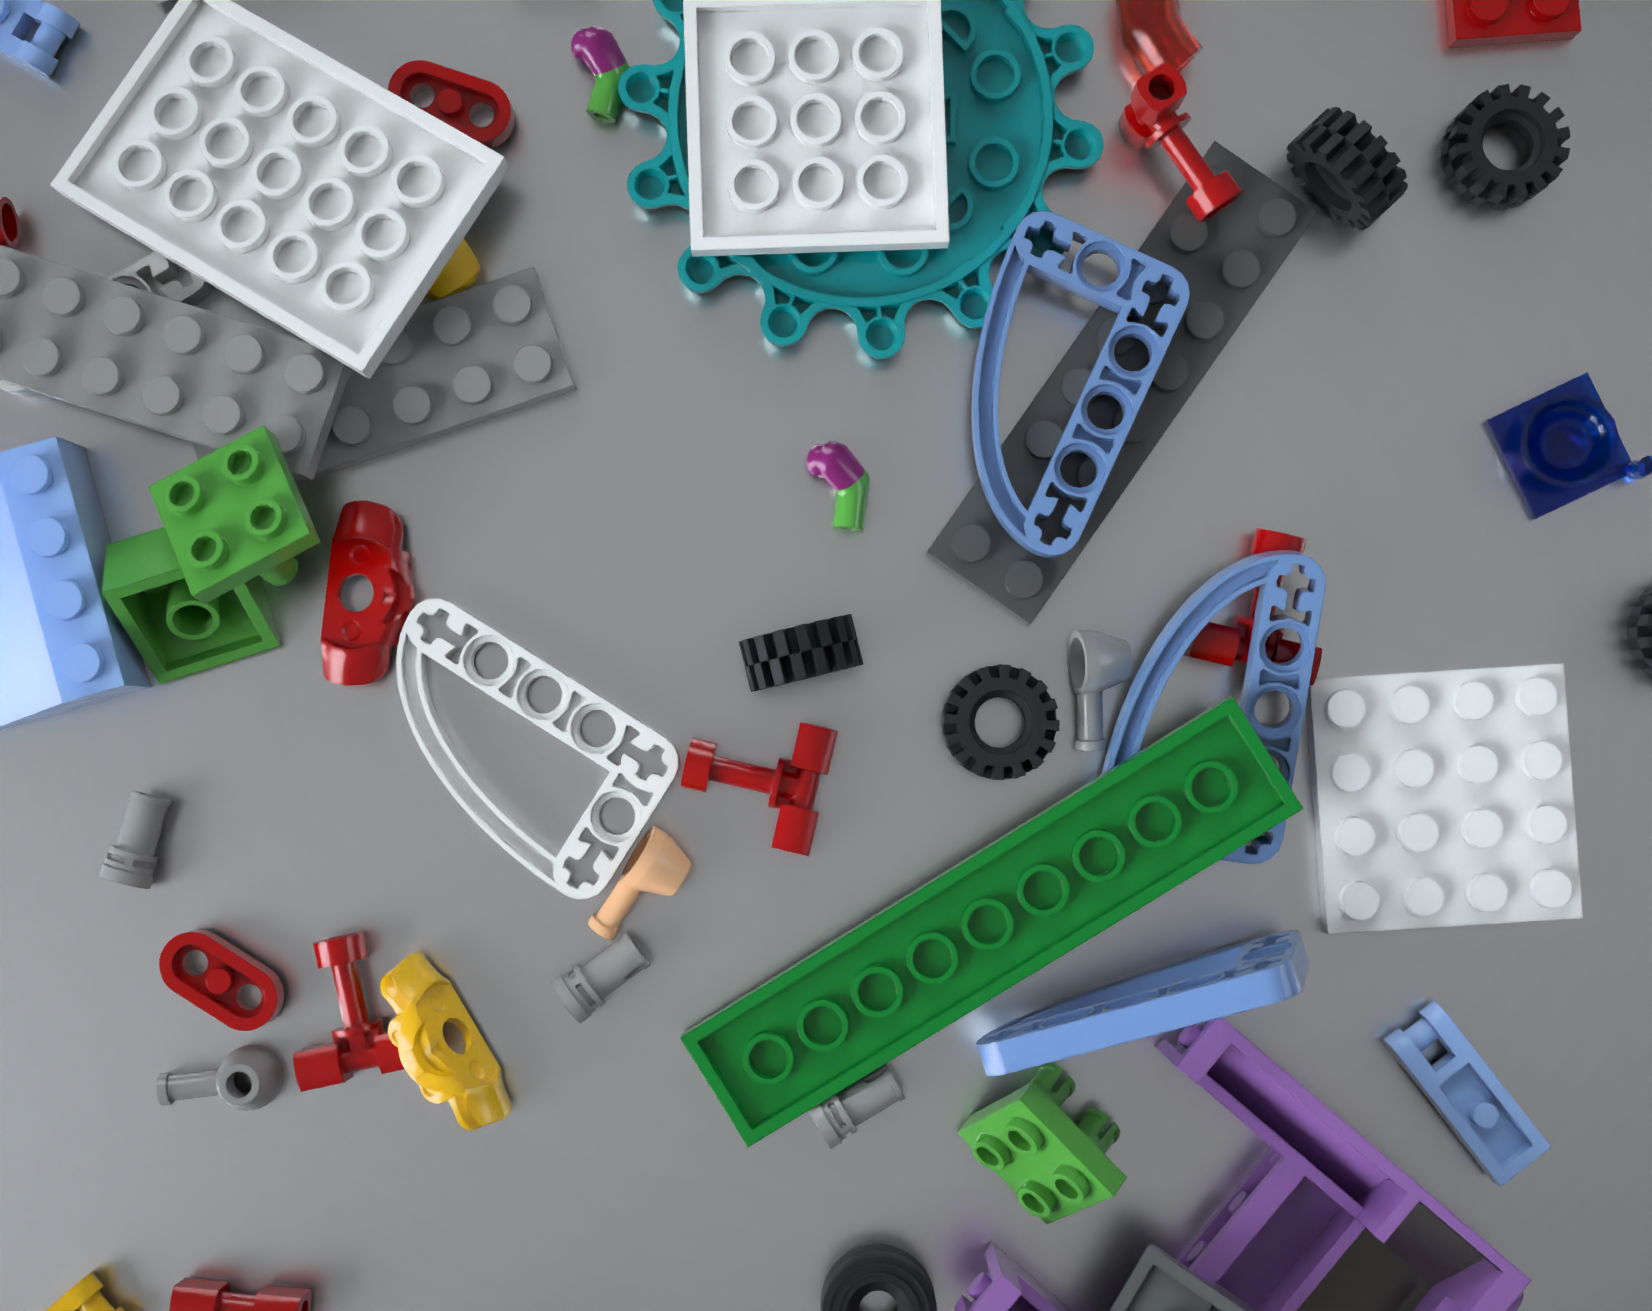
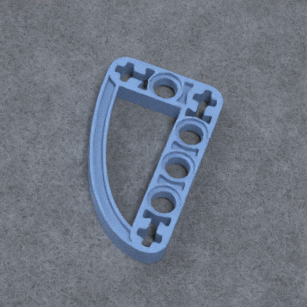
M1048 211L1033 212L1021 221L1000 267L989 300L978 344L972 387L971 422L976 467L981 486L992 512L1005 531L1026 550L1040 557L1054 558L1070 551L1080 539L1188 305L1190 291L1187 280L1174 267L1061 215ZM1042 229L1049 230L1053 233L1051 244L1067 253L1073 240L1082 244L1072 261L1070 272L1067 273L1059 269L1066 256L1053 250H1047L1042 258L1032 255L1033 243L1029 239L1024 238L1026 234L1037 237ZM1101 253L1114 260L1118 270L1115 282L1108 286L1099 287L1086 280L1083 275L1082 265L1083 261L1090 255ZM1026 272L1118 314L1027 510L1017 497L1005 468L998 422L999 384L1004 348L1014 307ZM1158 282L1169 286L1166 296L1175 302L1174 306L1164 304L1152 322L1151 328L1163 330L1161 337L1147 325L1127 322L1126 320L1128 314L1138 322L1141 320L1150 302V296L1142 292V288L1152 290ZM1129 337L1142 341L1149 351L1147 366L1140 371L1133 372L1120 367L1114 356V348L1118 341ZM1108 395L1119 402L1122 407L1123 416L1118 426L1113 429L1104 430L1097 428L1091 423L1088 418L1087 407L1089 401L1094 397ZM1079 452L1090 457L1096 468L1094 481L1087 487L1082 488L1072 487L1067 484L1060 472L1061 461L1065 456L1070 453ZM1050 486L1063 498L1083 501L1084 504L1080 512L1071 504L1066 508L1060 526L1068 531L1067 538L1057 537L1050 545H1047L1040 541L1042 530L1034 525L1036 517L1046 519L1055 508L1059 498L1046 497L1045 495Z
M1268 551L1246 557L1231 564L1198 588L1169 620L1141 664L1116 721L1102 774L1139 752L1147 726L1161 693L1179 660L1199 632L1227 604L1241 594L1259 586L1240 709L1269 755L1277 759L1279 770L1292 789L1326 589L1325 574L1321 566L1311 557L1297 551ZM1299 564V573L1309 578V584L1307 588L1296 589L1292 608L1297 612H1305L1304 620L1300 621L1285 614L1270 616L1272 606L1282 610L1286 609L1288 595L1284 588L1277 585L1278 576L1290 575L1293 565ZM1279 628L1295 630L1300 638L1298 653L1287 662L1277 663L1271 661L1265 653V643L1268 636ZM1278 691L1284 693L1289 700L1290 709L1283 721L1275 725L1260 723L1255 717L1257 700L1268 692ZM1286 820L1268 830L1266 836L1255 838L1252 846L1244 845L1221 860L1259 864L1271 859L1279 851L1282 844Z
M1282 931L1167 964L1061 1000L992 1030L976 1042L986 1076L1005 1075L1284 1001L1303 990L1310 962L1300 931Z

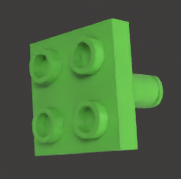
M264 425L148 486L192 597L203 604L258 575L272 586L287 584L298 572V562L293 557L321 542L276 436Z
M1054 1063L1041 1065L1029 1084L970 1115L957 1132L971 1146L975 1158L986 1168L995 1171L1015 1191L1018 1201L1023 1208L1032 1215L1041 1218L1046 1224L1114 1197L1127 1179V1176L1105 1155L1111 1145L1120 1137L1121 1131L1118 1125L1113 1122L1103 1132L1101 1129L1110 1117L1103 1111L1094 1108L1088 1109L1083 1114L1082 1120L1076 1125L1060 1109L1064 1101L1075 1091V1083L1070 1076H1067L1058 1086L1056 1082L1064 1073V1070Z

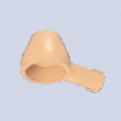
M652 826L633 851L620 880L598 913H594L587 922L589 927L598 935L608 940H614L620 931L618 927L642 891L671 897L685 880L692 862L666 832L656 826Z

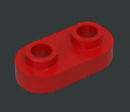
M414 60L403 64L393 73L389 81L388 91L415 105V98L419 93L423 91L433 92V102L429 106L420 109L490 149L502 144L513 130L515 122L513 107L506 93L493 82L425 60ZM489 110L494 113V118L489 125L477 127L473 124L474 117L478 112Z
M192 930L179 934L172 938L161 952L159 971L167 987L232 1029L251 1031L271 1022L282 1008L284 988L277 974L213 932ZM195 950L203 952L207 957L208 966L203 973L196 971L191 965V955ZM248 984L255 985L261 992L262 999L258 1006H251L244 999V989Z

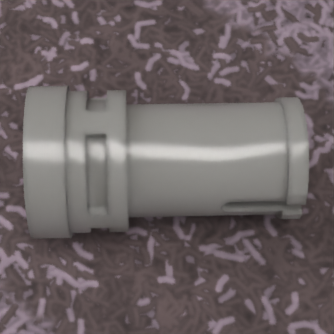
M131 790L129 794L130 800L116 844L109 846L105 862L102 863L99 877L132 887L150 889L158 860L154 852L171 800Z
M627 932L621 936V939L583 967L577 964L571 972H567L564 975L561 974L551 981V985L558 998L579 1023L588 1019L598 1006L601 1007L605 1004L606 996L641 970L651 966L643 951Z
M884 1064L809 1110V1113L826 1143L832 1149L847 1138L846 1134L849 1132L852 1134L858 1131L856 1126L899 1100L901 1102L906 1097L888 1066Z

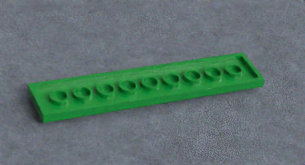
M1228 696L683 1032L680 1039L747 1147H750L1304 808L1232 696Z

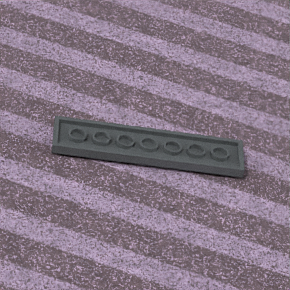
M1216 141L1213 142L1203 159L1215 176L1228 170L1243 193L1219 213L1199 223L1185 203V200L1194 193L1186 181L1138 249L1139 252L1168 264L1181 272L1188 282L1190 296L1184 314L1080 539L1070 551L1060 557H1040L1026 550L1001 526L990 508L978 478L926 552V555L1028 626L1037 617L1318 213L1311 206ZM1158 282L1152 290L1142 288V292L1150 296L1148 307L1139 322L1130 314L1127 316V322H1136L1151 328L1156 314L1164 304L1174 306L1175 302L1166 296L1169 286ZM1102 306L1096 309L1001 445L1009 480L1026 510L1031 503L1118 315ZM1151 328L1160 337L1162 336V329ZM1129 337L1123 338L1116 343L1114 356L1120 367L1133 372L1140 371L1147 366L1149 351L1142 341ZM1099 395L1088 403V418L1097 428L1104 430L1113 429L1121 423L1123 416L1122 407L1112 396ZM1076 452L1070 453L1062 459L1060 472L1067 484L1072 487L1082 488L1087 487L1094 481L1096 468L1090 457ZM1049 486L1045 494L1046 497L1059 499L1053 512L1046 519L1036 517L1034 525L1042 530L1040 541L1047 545H1050L1057 537L1067 538L1068 531L1060 526L1066 508L1071 504L1080 512L1084 504L1083 501L1063 498Z

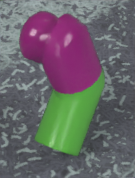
M599 26L580 29L572 38L571 51L574 58H580L583 64L588 65L596 78L586 113L595 119L614 123L622 103L618 92V83L621 75L630 66L611 32Z
M836 441L816 444L807 455V467L813 476L825 478L837 492L833 527L850 531H864L870 482L868 473L846 445Z

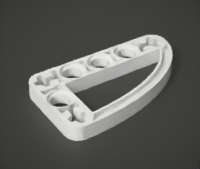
M440 598L427 599L418 603L408 615L402 628L397 647L396 669L398 688L407 720L431 767L470 817L496 843L527 869L564 895L576 900L589 899L600 894L610 884L675 781L681 767L680 754L676 745L661 733L458 605ZM446 611L449 614L446 625L464 637L468 636L470 626L478 630V633L464 645L459 663L451 658L460 649L458 646L441 638H436L432 644L426 640L430 630L423 625V622L428 615L439 618ZM497 643L505 649L508 655V666L500 677L488 680L477 673L474 666V657L483 645ZM428 657L610 771L558 854L513 818L483 787L458 754L443 728L433 703L428 681ZM548 676L559 683L562 690V699L555 710L549 713H540L530 706L527 700V691L535 679ZM594 710L607 712L615 722L616 732L613 739L602 747L589 745L583 740L580 733V725L583 718ZM629 726L639 731V735L630 743L647 752L654 749L656 745L665 750L661 761L668 766V769L664 776L653 773L647 780L642 778L638 774L642 764L627 753H623L620 765L610 759V756L624 744ZM611 798L627 800L635 811L633 827L624 834L610 833L601 824L600 810L602 805ZM589 828L592 834L601 842L617 846L619 850L614 858L606 850L601 851L592 868L600 875L598 881L595 883L587 880L580 886H577L570 881L574 875V870L567 864L571 857L577 860L585 857L593 846L594 842L582 838L586 829Z

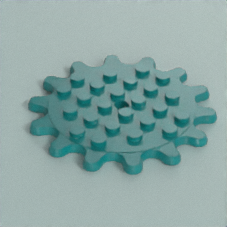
M653 0L656 11L673 24L678 31L680 42L676 54L666 63L659 65H634L628 68L620 77L618 92L623 104L630 110L650 114L658 118L665 126L667 133L666 144L661 153L653 159L635 166L629 173L627 190L632 201L639 207L657 209L674 205L685 208L690 212L683 0ZM941 0L949 216L948 248L693 257L690 245L679 258L677 266L681 282L691 291L704 293L710 292L724 280L735 275H746L755 279L761 285L765 294V304L760 318L761 330L765 338L777 346L794 345L801 340L810 321L817 313L825 309H837L845 312L853 319L857 328L859 344L863 351L873 358L887 359L897 354L904 344L905 319L908 311L913 305L924 300H935L943 303L950 309L958 322L968 328H982L993 291L989 277L991 262L997 255L1007 251L1018 225L1025 217L1033 212H1052L1045 204L1042 194L1043 184L1047 177L1056 170L1065 168L1086 169L1093 166L1101 157L1104 142L1100 131L1093 124L1073 120L1065 116L1059 110L1055 101V89L1058 83L1067 75L1085 68L1092 59L1094 43L1089 32L1081 26L1073 24L1062 25L1056 28H1042L1035 25L1026 15L1024 0ZM1042 229L1037 237L1028 234L1024 237L1033 243L1031 254L1035 257L1042 258L1047 250H1053L1061 255L1064 253L1063 250L1051 244L1053 233L1049 230Z

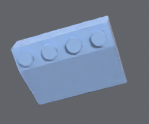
M57 436L0 452V731L151 687L143 657L102 594L106 545L111 544L85 447Z

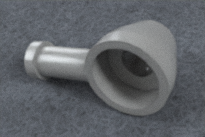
M1074 631L1069 639L1067 664L1070 683L1077 694L1078 738L1074 739L1075 750L1101 751L1107 749L1106 738H1103V691L1129 680L1133 667L1132 652L1126 640L1097 631Z
M245 1045L229 1053L216 1070L173 1075L171 1072L160 1073L156 1081L157 1098L160 1105L164 1106L172 1105L178 1100L220 1095L224 1102L235 1109L244 1111L257 1110L272 1102L280 1093L284 1083V1069L278 1056L270 1049L261 1045ZM236 1072H244L251 1078L252 1088L249 1093L241 1092L235 1087L234 1076Z

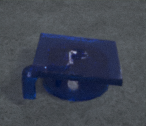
M1588 372L1484 421L1533 520L1625 476L1632 480H1642L1652 473L1651 456L1631 461L1619 437L1615 420L1606 410Z

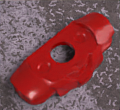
M366 500L346 503L341 510L332 538L320 642L324 677L326 680L340 685L372 684L383 678L389 668L392 645H398L404 623L416 603V587L413 585L411 574L412 557L409 552L402 550L404 524L391 508L379 503ZM355 575L367 577L374 590L373 599L369 606L359 612H353L346 608L341 598V590L344 583Z

